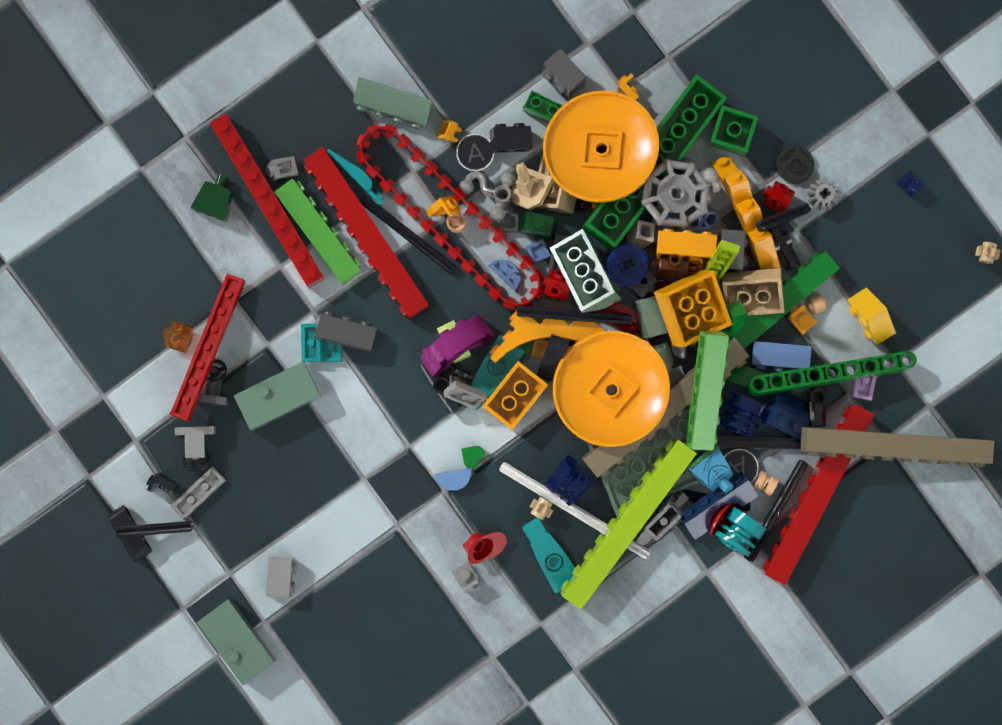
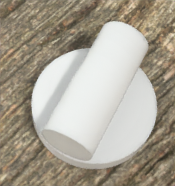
M671 343L672 354L679 358H686L687 346L682 348L673 346Z

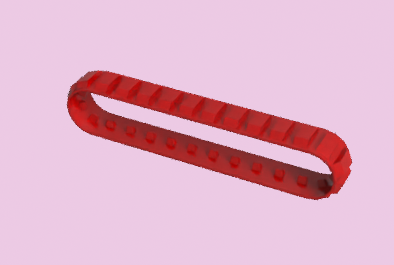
M387 123L385 126L375 124L367 127L368 131L364 135L360 134L356 143L357 148L360 149L356 155L361 167H367L366 173L374 181L379 179L381 181L379 183L380 187L387 194L392 192L394 194L393 200L401 208L406 206L408 208L407 214L414 221L419 219L421 221L420 227L428 235L433 233L435 235L434 241L441 248L446 246L449 249L447 254L455 262L459 259L462 262L461 268L468 275L473 273L476 276L474 281L482 289L486 286L489 289L488 295L495 302L500 300L503 303L502 307L512 312L518 306L533 307L532 302L534 300L539 301L544 290L540 287V283L544 279L540 269L535 270L532 267L534 262L527 255L522 257L519 254L520 248L513 241L508 243L505 240L507 235L499 227L495 230L492 227L493 221L486 214L481 216L478 213L480 208L472 200L468 203L465 200L466 194L459 187L454 189L452 187L453 182L445 174L440 175L438 173L439 168L431 160L427 162L425 160L426 155L418 147L412 148V141L404 133L399 135L397 133L398 129ZM379 134H385V137L389 139L392 136L399 141L397 146L400 149L406 147L413 154L411 160L413 162L419 160L426 167L424 172L428 176L433 174L440 181L438 186L441 189L446 187L453 194L452 198L456 202L460 201L467 208L465 213L468 216L473 214L480 221L478 226L482 230L487 228L494 235L492 240L495 243L500 241L507 248L505 253L509 257L514 255L521 262L519 267L522 270L527 268L533 274L529 277L531 283L537 282V289L531 288L529 292L533 297L529 300L523 297L520 299L521 303L518 304L514 303L515 299L509 297L508 300L500 295L503 290L499 286L494 289L487 282L489 276L486 273L480 275L473 268L476 263L472 259L467 262L460 255L462 249L459 246L453 248L446 241L448 235L445 232L440 235L433 228L435 223L431 219L426 221L419 214L421 209L418 206L413 208L406 201L408 196L404 192L399 194L392 187L394 182L391 179L386 181L379 174L381 169L377 165L372 167L367 162L371 159L369 153H363L364 148H369L371 144L368 140L372 137L374 139L379 138Z

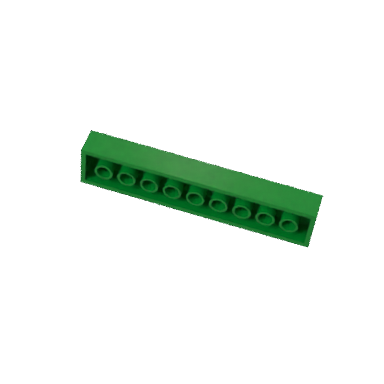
M698 75L690 81L656 127L659 136V154L655 168L662 164L664 159L668 158L669 160L680 162L727 98ZM665 170L656 178L660 181L668 176L667 171ZM644 184L624 198L611 202H600L581 228L610 251L614 250L646 208L644 205H641ZM652 184L650 197L655 196L657 185Z

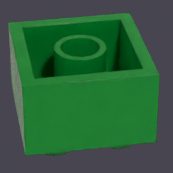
M722 105L719 109L708 146L745 157L758 116Z

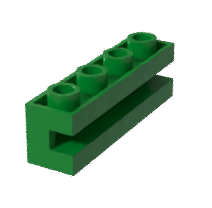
M531 90L523 106V112L549 124L554 114L563 105Z

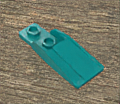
M328 149L327 153L378 205L382 206L383 202L381 200L383 197L376 190L374 192L371 191L372 181L362 169Z
M502 335L498 336L490 351L496 344L500 346L505 341L502 339ZM516 347L505 354L496 364L490 360L491 354L488 352L471 383V387L486 392V398L490 396L522 357L524 350ZM483 402L474 410H479Z
M535 518L525 524L522 529L530 540L533 553L553 591L559 593L562 591L561 587L566 580L570 581L573 577L572 572L575 567L549 532L547 533L539 518Z

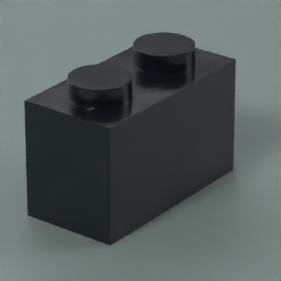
M516 123L513 126L496 124L489 131L491 153L528 152L533 148L531 126H525V123Z

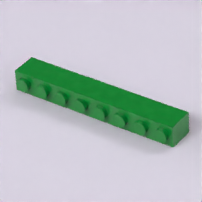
M818 251L810 258L812 261L807 266L805 264L801 265L795 270L797 275L793 278L788 276L783 281L784 313L747 316L742 328L732 337L738 341L743 349L749 346L840 269L826 251L821 254Z

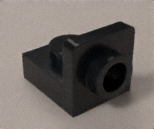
M156 473L155 476L151 475L146 483L148 485L147 491L153 492L157 484H160L159 488L167 493L169 491H176L179 484L160 473Z

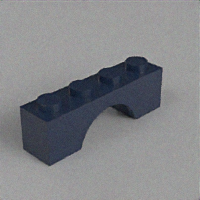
M742 471L729 479L734 485L730 492L725 494L719 487L714 492H710L692 506L683 510V515L680 519L695 540L711 529V518L717 509L731 503L743 507L759 496Z

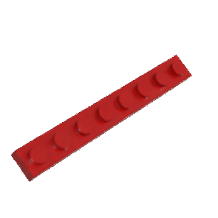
M226 274L170 412L172 417L190 421L246 281L243 278Z

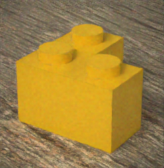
M867 288L847 299L850 306L848 310L853 318H858L859 323L865 329L863 334L868 341L872 340L878 345L896 333L887 308Z

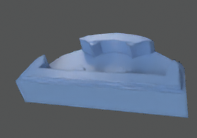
M496 260L490 263L488 266L516 292L521 280L520 272L516 265L508 260Z
M472 467L436 473L434 477L442 488L459 490L468 484L472 476Z

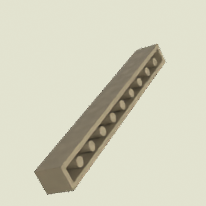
M735 338L730 339V347L726 353L727 367L724 369L725 379L732 374L730 371L735 367L737 369L742 367L747 362L745 359L749 357ZM695 367L670 386V397L665 414L648 435L639 441L625 446H595L581 458L597 478L599 476H606L611 471L610 467L614 464H621L626 459L625 455L630 451L631 453L636 452L641 447L640 443L645 439L647 441L652 439L656 435V430L660 427L664 429L671 423V418L675 415L679 417L686 411L685 407L691 403Z
M802 427L800 450L807 451V455L818 456V452H824L825 456L837 457V453L844 454L845 458H856V455H863V459L874 460L875 456H882L881 460L893 461V457H898L903 462H912L913 458L919 459V463H930V460H937V464L949 465V461H956L955 465L967 466V462H972L974 466L986 467V463L993 464L994 441Z

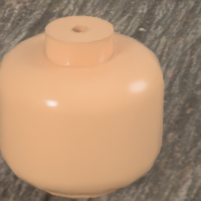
M815 294L807 298L806 308L812 314L825 311L827 303L821 294Z

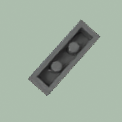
M324 312V314H320L317 317L313 338L369 352L372 350L377 328L372 327V324L361 321L359 324L353 322L354 319L342 317V319H339L333 313Z

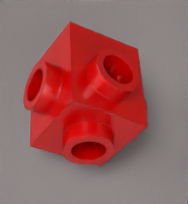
M775 181L772 187L768 185L763 194L766 198L762 204L778 213L783 212L790 204L795 191L788 188L787 185Z
M551 269L549 276L545 275L542 286L545 287L544 295L566 301L570 288L561 270Z

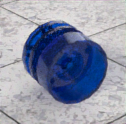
M623 243L616 247L608 257V274L619 285H635L644 278L649 270V255L637 243ZM630 258L632 259V263L634 264V266L631 265L628 268L626 267L627 263L624 262V260L627 261Z
M729 392L725 404L732 408L731 412L721 411V414L728 417V419L720 417L719 424L735 434L754 438L756 432L749 429V427L759 428V425L752 420L753 418L763 419L767 407L741 394Z
M569 454L544 484L553 494L561 488L563 490L560 495L561 500L567 494L570 495L566 502L568 506L580 499L590 486L594 476L590 472L585 478L582 477L586 471L585 467L577 473L575 469L578 462Z

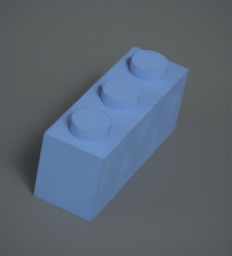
M754 341L751 343L750 366H755L754 369L766 370V367H773L774 371L783 372L785 369L810 367L812 346Z

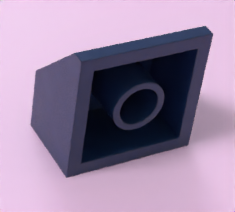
M787 392L773 393L760 423L789 437L801 440L802 427H808L809 424L807 402Z

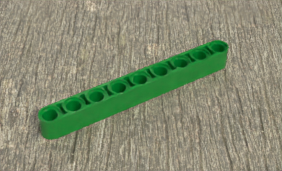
M904 351L758 375L748 382L747 391L752 396H761L905 372L916 365L917 357L911 351ZM903 357L908 359L909 365L903 363ZM884 360L890 363V369L885 367ZM866 363L872 366V372L866 369ZM847 366L853 368V375L847 372ZM829 369L835 372V378L829 376ZM810 372L816 374L817 381H813L810 378ZM791 376L798 378V384L791 381ZM772 379H777L780 382V386H774ZM753 383H760L761 390L755 389Z

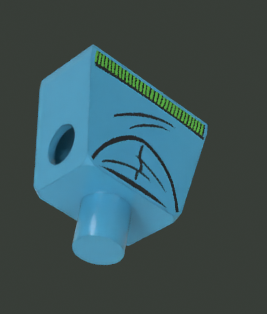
M714 445V450L706 451L687 467L690 474L712 492L720 487L726 494L734 487L729 481L733 477V472L717 445Z

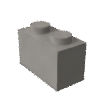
M269 557L266 596L290 598L291 594L295 593V582H292L293 574H296L297 563H294V558Z

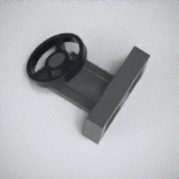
M214 359L213 363H219L223 367H211L198 401L228 406L229 398L220 397L223 378L227 374V366L223 361Z

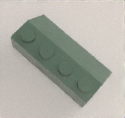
M361 77L358 78L353 104L358 111L365 113L371 111L380 118L387 116L393 118L392 121L398 124L406 122L411 124L410 127L417 130L427 128L433 110L432 100Z
M584 229L550 248L582 313L605 309L622 299L590 235Z

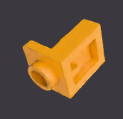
M632 73L628 77L624 75L617 82L619 84L617 91L638 101V91L632 85H627L633 80L634 75Z
M452 196L440 197L426 210L429 217H442L445 214L453 215L461 211Z
M797 304L789 311L791 315L787 317L801 335L817 323L806 310L804 304L800 307Z

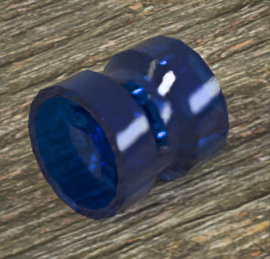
M910 170L897 184L904 188L911 197L924 183L921 180H917L915 174Z

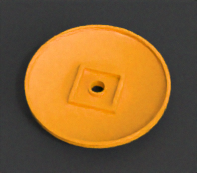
M613 91L588 92L565 103L550 120L543 141L545 164L553 180L568 194L588 202H611L632 194L649 178L655 168L659 154V136L651 115L633 98ZM604 145L607 147V151L602 154L596 151L597 147Z
M619 331L599 332L578 341L565 353L564 358L559 362L553 380L554 403L563 423L580 439L601 447L629 445L648 435L661 421L670 397L668 372L659 354L641 338ZM611 385L617 387V393L612 396L606 393L607 388Z

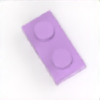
M866 363V369L872 372V366ZM877 376L855 380L851 397L872 401Z

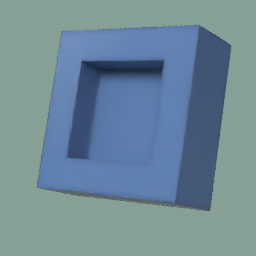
M543 239L526 246L527 252L534 264L551 257Z

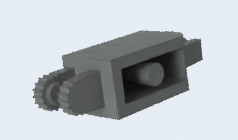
M682 490L675 496L664 497L634 538L638 545L643 546L652 538L658 541L682 517L683 504L689 499Z

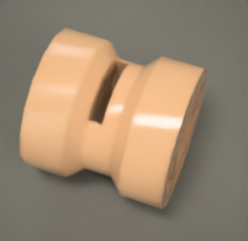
M458 213L448 215L447 227L451 232L460 233L464 230L466 221L463 214Z
M761 470L755 479L753 488L761 489L765 494L771 496L779 479L769 477L766 472Z

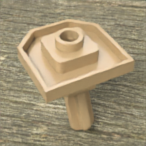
M525 163L517 164L516 171L518 177L511 189L512 200L515 205L531 211L543 204L554 180L551 176L528 169Z

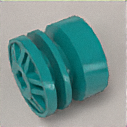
M732 507L726 516L731 526L721 524L720 527L726 533L723 534L717 530L715 535L725 546L734 552L749 557L751 552L744 548L745 545L754 549L755 545L749 539L753 537L760 540L767 529L742 511Z

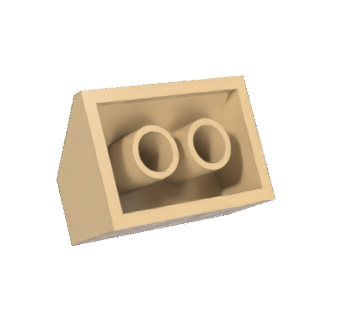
M542 154L538 172L551 176ZM554 181L543 204L537 208L573 214L577 198L565 192Z
M781 268L728 272L723 275L722 284L725 304L740 301L747 312V316L784 313Z

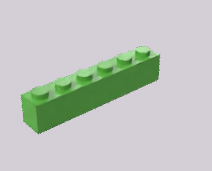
M292 178L274 193L344 286L362 273L359 269L362 265L356 257L353 259L350 257L348 246L345 242L340 243L337 237L339 234L334 227L329 228L325 222L328 219L322 211L319 213L316 211L314 200L311 196L307 198L303 193L305 188L299 181L295 182Z
M700 331L685 443L690 449L714 450V445L717 443L716 429L720 423L719 407L722 405L721 391L725 385L726 353L730 347L729 336L723 332Z

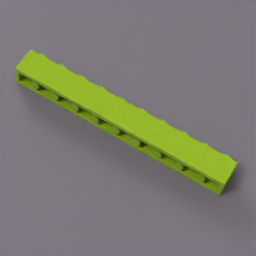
M675 438L666 444L664 454L662 456L659 455L653 462L654 467L650 472L647 471L641 479L643 481L639 487L636 486L632 490L630 500L621 505L618 510L620 513L616 518H612L609 521L607 531L598 536L593 550L589 549L586 552L584 562L575 567L572 572L573 577L570 581L566 580L562 585V597L580 610L697 453L680 440Z

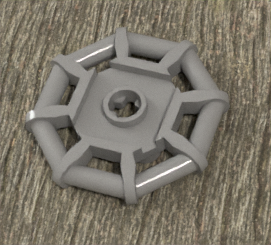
M669 158L664 159V162L653 170L644 183L641 205L646 207L657 222V225L680 227L684 230L703 214H707L708 195L711 185L703 179V176L695 167V163L672 161ZM673 169L686 170L684 175L673 173ZM666 170L667 177L661 181L656 178ZM690 174H692V176L698 182V186H695L693 182L690 180ZM652 184L657 185L656 196L650 197ZM672 189H674L675 191L679 190L681 192L679 194V199L672 196ZM696 191H701L700 203L695 202ZM657 201L663 208L662 214L658 212L652 204L653 202ZM691 206L695 208L696 211L686 218L684 212ZM668 213L679 214V219L666 217Z

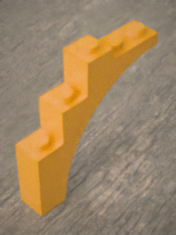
M728 155L711 162L712 168L717 170L718 178L736 211L745 235L748 236V243L757 269L780 268L772 235L768 229L759 232L757 227H755V224L762 220L763 217L760 207L752 197L748 179L742 170H738Z
M516 310L509 318L511 320L509 325L514 331L509 330L502 338L505 341L500 346L496 344L489 352L491 354L490 360L496 364L505 354L516 347L534 340L550 338L552 334L578 342L589 335L605 332V330L594 322L570 321L572 324L569 325L565 320L540 318L539 320L542 323L539 324L533 318L518 317Z

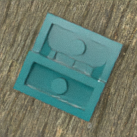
M316 323L301 324L302 362H343L342 345L313 338Z

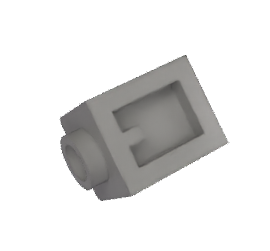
M294 156L273 159L267 164L266 173L270 177L271 182L298 175Z
M469 562L452 571L463 592L467 590L470 593L478 588L477 583L480 580Z

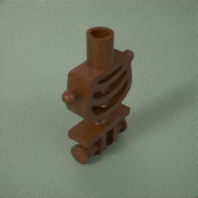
M672 254L670 258L660 257L657 262H650L652 267H657L656 279L665 280V282L674 280L673 283L688 277L690 270H697L696 265L690 266L689 260L681 259L678 254Z

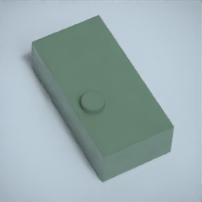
M655 296L633 301L642 339L668 333Z
M301 362L234 395L251 431L322 397L305 362Z
M231 598L197 622L242 686L276 661Z

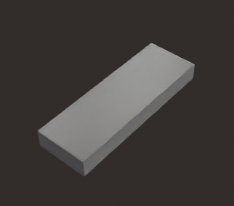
M212 466L171 507L185 520L226 479Z

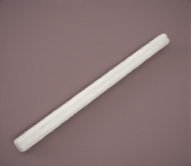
M506 462L501 465L500 472L604 534L607 531V523ZM635 540L627 547L644 559L650 554L648 548L638 545Z

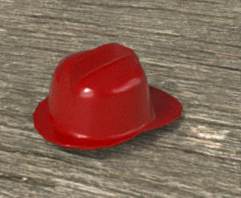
M498 531L489 534L474 533L462 545L468 554V561L471 564H478L499 555L506 546L507 540L506 536Z

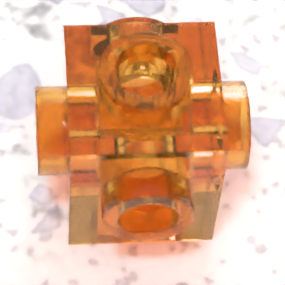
M171 321L169 327H165L162 338H165L164 347L186 353L192 342L194 327Z

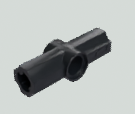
M781 224L768 229L784 269L789 271L800 265V259L792 247V240L789 234L783 230Z
M423 363L419 366L450 414L457 412L465 406L444 397V390H437V384L440 381L446 382L447 387L450 385L443 372L433 378Z
M810 372V378L813 381H817L816 374ZM826 385L808 388L809 427H826V401L828 397ZM814 393H818L821 396L820 403L814 401Z

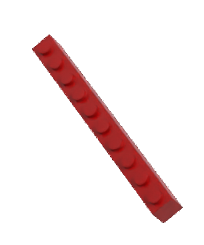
M225 113L210 122L306 286L310 289L325 280L228 115Z
M322 147L305 158L306 165L304 168L309 175L313 174L317 180L314 183L318 189L326 192L328 195L325 197L330 207H336L338 210L335 213L341 223L346 222L348 225L346 231L351 238L356 237L359 242L357 247L362 254L366 253L370 259L367 262L373 270H378L380 275L377 277L383 286L386 284L389 286L391 291L388 293L394 302L398 300L401 304L399 310L403 316H409L412 319L429 308V304L325 149Z
M851 404L850 407L846 406L842 413L844 418L841 424L837 423L834 429L866 431L875 414L856 404ZM837 453V457L820 456L815 465L817 467L815 474L811 473L806 482L808 484L806 491H802L797 501H799L797 508H793L788 518H790L788 525H784L780 531L781 539L779 542H775L771 549L773 554L770 560L766 559L762 566L764 570L762 574L782 585H786L852 458H845L844 454Z

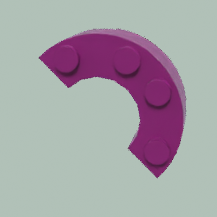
M479 315L467 321L462 319L450 331L449 329L442 331L439 334L440 338L432 345L425 347L421 351L423 354L420 360L434 378L448 369L462 354L472 348L483 347L494 340L496 335L484 318Z

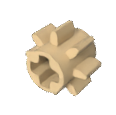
M983 242L982 246L976 248L975 256H980V262L993 264L994 260L999 259L1001 250L996 249L997 244Z
M542 497L538 501L534 499L529 506L533 508L531 514L542 521L545 517L549 518L553 512L550 509L553 504Z

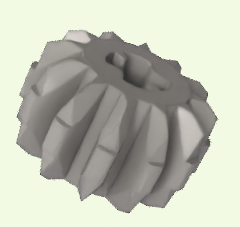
M826 178L823 179L822 183L818 179L815 181L816 185L811 184L809 186L812 191H808L807 195L813 197L808 202H815L813 205L814 209L820 205V211H824L825 207L831 210L832 205L836 206L838 204L835 199L840 198V194L835 192L839 190V187H832L834 181H831L828 185ZM822 191H825V194L828 195L825 199L820 196Z

